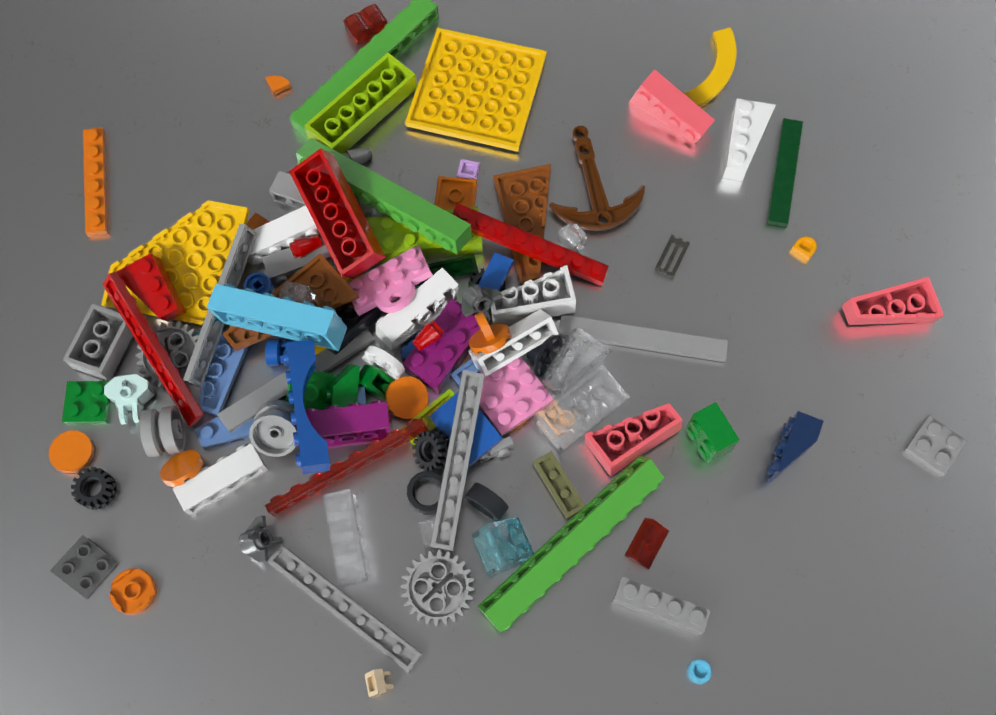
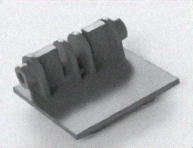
M82 535L50 571L87 599L118 562L96 546L91 539Z

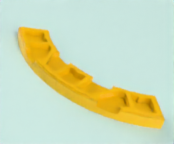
M731 27L713 32L712 37L715 42L717 56L715 66L710 75L700 85L684 93L700 108L707 105L723 91L733 73L737 50Z

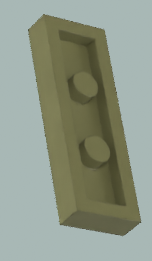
M552 451L533 461V466L566 520L576 515L585 504Z

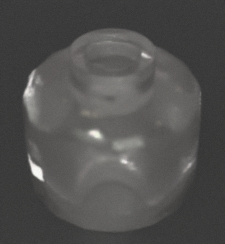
M569 222L558 231V242L563 247L572 251L575 250L577 253L586 247L584 242L588 239V236L578 223L572 224Z

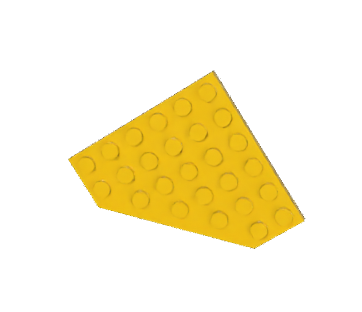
M208 200L193 213L190 212L179 219L169 229L166 228L152 237L153 239L145 245H140L128 253V256L121 261H116L110 265L109 273L116 272L150 253L159 257L186 310V313L173 320L203 326L208 312L207 304L215 284L219 282L239 224L247 225L250 211L247 207ZM126 286V288H127V290L129 291L130 295L135 298L136 304H137L138 308L140 309L141 313H142V314H145V315H150V316H155V317H157V316ZM104 290L101 305L117 309L107 291Z

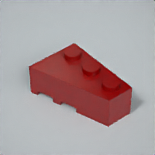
M150 253L116 271L119 277L124 280L125 285L159 319L169 322L186 313L159 257Z

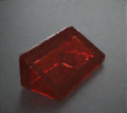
M645 518L626 551L625 557L649 570L669 530L656 520Z

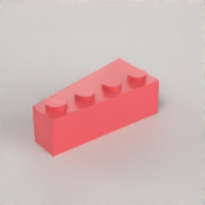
M655 69L629 101L694 144L715 121V119Z
M929 277L854 297L842 305L849 325L932 323L944 316Z
M668 403L643 412L642 415L626 418L623 422L611 426L610 424L602 427L601 430L585 433V444L611 477L631 464L639 455H644L680 431L683 419L671 404Z

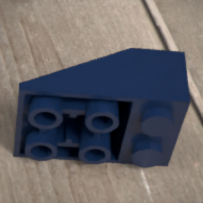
M797 411L793 417L790 416L787 423L783 424L780 435L783 437L780 442H777L773 452L776 457L773 462H770L766 472L769 475L767 482L771 483L818 440L823 420Z

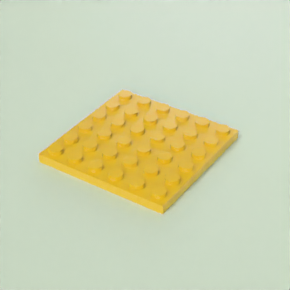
M437 28L405 121L406 127L518 152L546 61L547 51Z

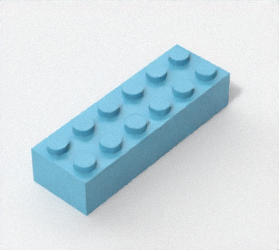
M215 284L207 304V308L223 324L295 341L313 339L314 345L337 351L340 349L347 330V326L343 323L342 318L331 307H315L310 302L303 301V303H298L288 297L280 299L266 292L258 294L252 289L244 288V290H241L231 284H225L224 286Z

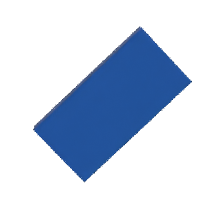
M494 252L478 285L500 291L514 260Z

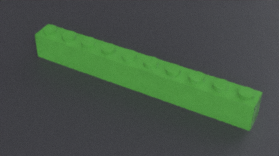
M412 0L404 10L397 14L396 18L385 25L380 33L374 35L365 47H362L352 59H349L339 71H336L331 79L322 84L315 94L308 97L299 109L293 111L290 116L293 128L308 139L304 125L386 53L397 58L439 18L438 6L430 0Z
M313 138L308 140L296 152L298 164L320 148L332 153L357 199L363 204L375 208L379 213L388 215L395 222L406 225L413 232L422 234L429 241L440 244L445 250L458 254L472 238L471 224Z
M639 455L477 606L499 632L510 628L520 614L527 612L537 598L545 595L547 589L554 582L562 579L564 573L570 567L575 566L587 551L592 550L603 536L608 535L619 521L624 520L628 516V512L641 504L646 495L659 487L660 482L665 477L651 458Z

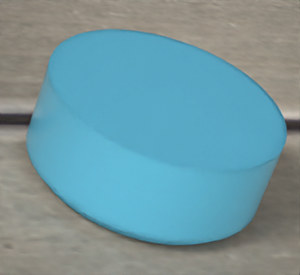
M696 659L689 664L687 673L694 683L702 684L711 678L712 668L707 661Z

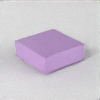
M461 159L456 175L457 178L477 179L480 162Z

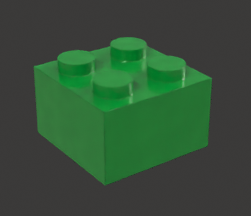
M717 402L694 413L686 426L688 436L691 440L696 441L699 446V454L703 459H707L708 463L730 453L740 440Z

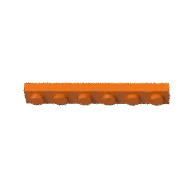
M103 127L84 129L85 233L90 237L108 234L106 140Z

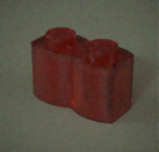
M372 4L360 12L349 15L343 20V23L354 43L359 45L366 43L372 36L380 33L387 24V19L378 6Z

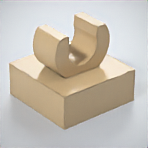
M381 668L365 674L369 698L384 694L387 690L394 687L393 684H385L384 677L391 675L390 671L383 672Z

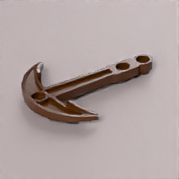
M584 126L575 127L572 138L575 141L579 163L583 168L592 211L578 212L576 207L562 206L553 202L549 204V207L565 223L582 230L603 231L615 228L629 220L638 210L643 200L645 186L641 185L637 191L623 200V204L610 207L595 163V153L591 139L588 138V129Z

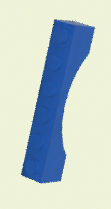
M311 339L287 342V351H283L285 364H289L290 370L286 371L287 384H292V391H288L289 404H294L295 411L290 413L292 425H297V432H293L294 446H299L300 453L295 454L297 467H302L303 474L330 471L327 441L313 428L304 408L306 387L310 377L317 368L314 341Z

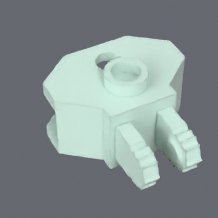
M137 374L114 377L104 386V395L119 408L121 425L128 424V411H132L133 420L137 423L140 421L141 409H144V404L154 396V387Z

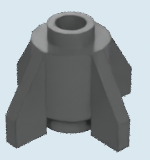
M471 284L463 292L461 311L465 317L475 312H483L487 321H490L488 310L491 307V300L494 302L500 299L502 294L497 289Z
M263 515L256 517L248 529L239 536L238 540L240 550L258 562L269 561L267 548L271 544L282 542V537H272L267 529H263L266 527V516Z

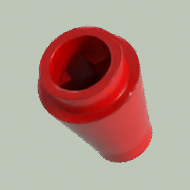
M316 235L293 239L289 246L294 258L300 257L302 259L322 247L319 236Z
M432 320L430 323L427 322L412 343L422 351L441 339L444 331Z

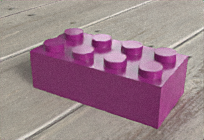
M451 298L435 320L437 325L444 331L441 335L442 338L422 351L415 346L402 363L405 373L419 379L425 386L437 394L441 393L452 378L451 373L457 370L469 355L468 351L471 349L469 339L475 332L480 330L474 316L477 313L465 317L461 311L462 304Z
M375 400L365 405L352 403L348 407L329 406L325 410L314 408L305 410L313 428L327 441L328 448L394 439L392 415L388 403L382 400Z

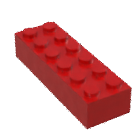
M320 148L289 171L341 276L354 279L386 257L332 153Z

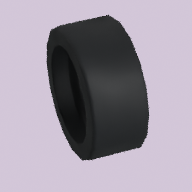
M422 471L410 479L407 486V497L410 505L416 512L423 515H433L436 513L438 501L433 505H423L417 501L415 490L421 482L426 480L436 482L441 489L443 477L439 473Z
M474 483L465 495L466 500L474 508L495 522H499L509 509V506L501 497L480 483Z

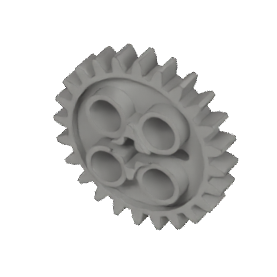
M169 321L168 326L161 322V328L158 329L156 326H153V330L157 334L158 341L163 349L171 357V362L179 370L180 377L183 380L199 337L197 335L198 332L191 329L187 324L183 326L179 321L176 326L172 321ZM182 338L180 345L175 346L176 341ZM137 346L141 350V353L135 354L137 358L141 359L136 362V365L142 367L139 373L143 374L144 379L150 381L152 385L156 386L158 384V387L163 389L164 385L141 347ZM183 358H187L186 363L180 366V361Z
M430 550L428 558L420 554V562L415 559L412 560L414 568L406 567L410 574L402 576L407 583L400 585V587L407 589V592L402 594L401 597H408L409 600L404 606L412 605L413 608L410 614L417 611L419 613L417 620L424 616L426 617L425 624L434 619V624L437 626L439 619H442L444 625H447L448 617L455 622L456 613L461 616L464 615L462 607L469 609L470 606L466 600H473L474 598L468 594L469 591L475 590V587L469 586V583L474 578L467 577L471 569H463L466 562L463 561L459 564L457 562L458 555L451 559L450 551L445 556H442L441 550H438L437 555L434 556ZM437 564L442 565L445 569L442 577H436L433 574V567ZM452 572L454 574L453 577L442 586V593L440 591H437L426 602L422 601V599L435 587L433 582L438 584L449 573ZM420 580L425 581L428 585L425 593H420L416 589V583ZM450 582H457L460 585V592L458 594L449 592L448 584ZM433 598H440L443 601V608L441 610H435L431 606Z

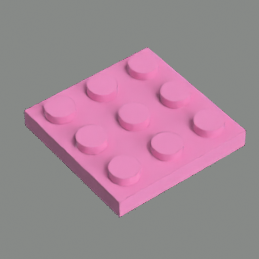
M520 356L490 375L484 376L479 408L498 433L504 436L553 403L554 399Z

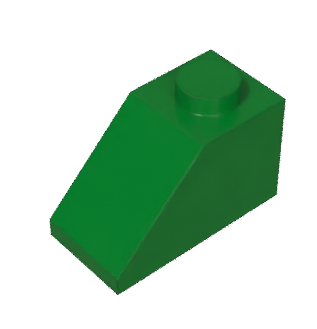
M348 364L326 384V390L323 391L324 406H339L341 408L357 403L360 366Z
M365 364L359 372L358 386L365 387L367 394L385 402L386 390L394 380L380 368Z

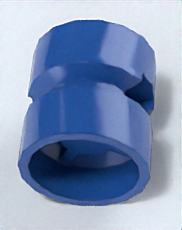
M253 273L247 277L244 283V288L252 289L258 294H263L264 292L271 294L275 291L271 280L264 273Z
M267 339L265 347L267 366H281L282 363L285 366H289V364L284 362L283 351H287V342H294L295 340L286 339L282 342L281 339Z

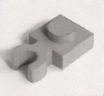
M511 437L504 438L481 457L479 462L483 463L492 457L496 458L499 456L503 458L511 454V450L514 449Z

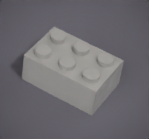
M92 304L63 361L73 369L111 381L133 334L120 313Z

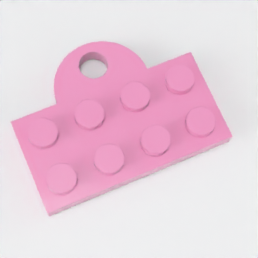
M419 245L408 249L399 256L390 259L388 262L348 283L360 297L352 301L355 311L359 316L377 306L386 313L397 312L405 308L412 301L415 295V285L433 276Z

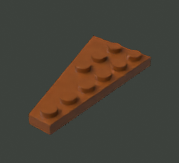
M551 164L493 175L503 221L543 239ZM511 249L519 285H524V282L531 279L532 281L539 279L542 262Z
M318 254L271 293L276 298L283 299V297H288L298 303L306 301L314 304L315 307L322 308L323 306H328L333 309L360 298L321 254ZM231 326L222 334L236 351L273 336L236 326Z

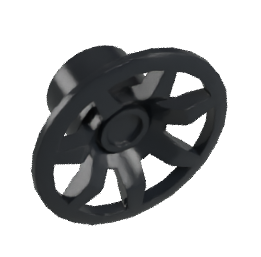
M552 335L541 345L526 353L527 358L534 361L533 370L536 377L544 378L550 373L546 372V364L549 368H554V363L551 360L552 357L560 359L563 349V341L560 336Z

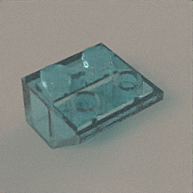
M518 517L488 523L471 534L489 576L503 573L522 565L534 554Z

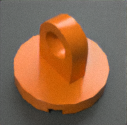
M483 312L474 315L480 330L475 332L469 339L471 351L475 354H479V352L489 354L504 347L507 343L506 339L511 338L508 326L502 323L489 325Z

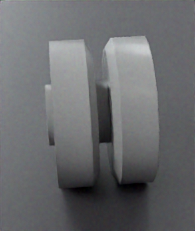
M272 400L260 406L249 432L251 443L257 451L272 457L285 456L293 451L296 447L294 446L293 432H297V425H292L290 412L295 411L294 405L289 404L287 401Z
M175 405L161 408L160 413L156 409L141 412L139 421L140 436L148 457L162 456L165 450L170 455L183 452L185 447L183 421Z

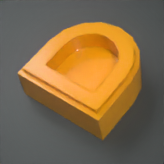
M804 236L797 240L791 250L806 261H809L817 249V243L813 238Z

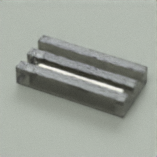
M671 234L655 267V271L674 278L690 242H684L682 238L677 239L675 235ZM672 243L676 245L663 269L661 268L662 263ZM681 246L683 249L672 272H670L668 269Z

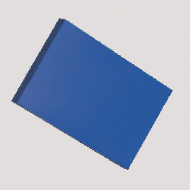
M459 392L429 416L438 429L444 431L443 434L449 436L447 440H450ZM478 409L468 467H471L503 440L502 436L480 409Z

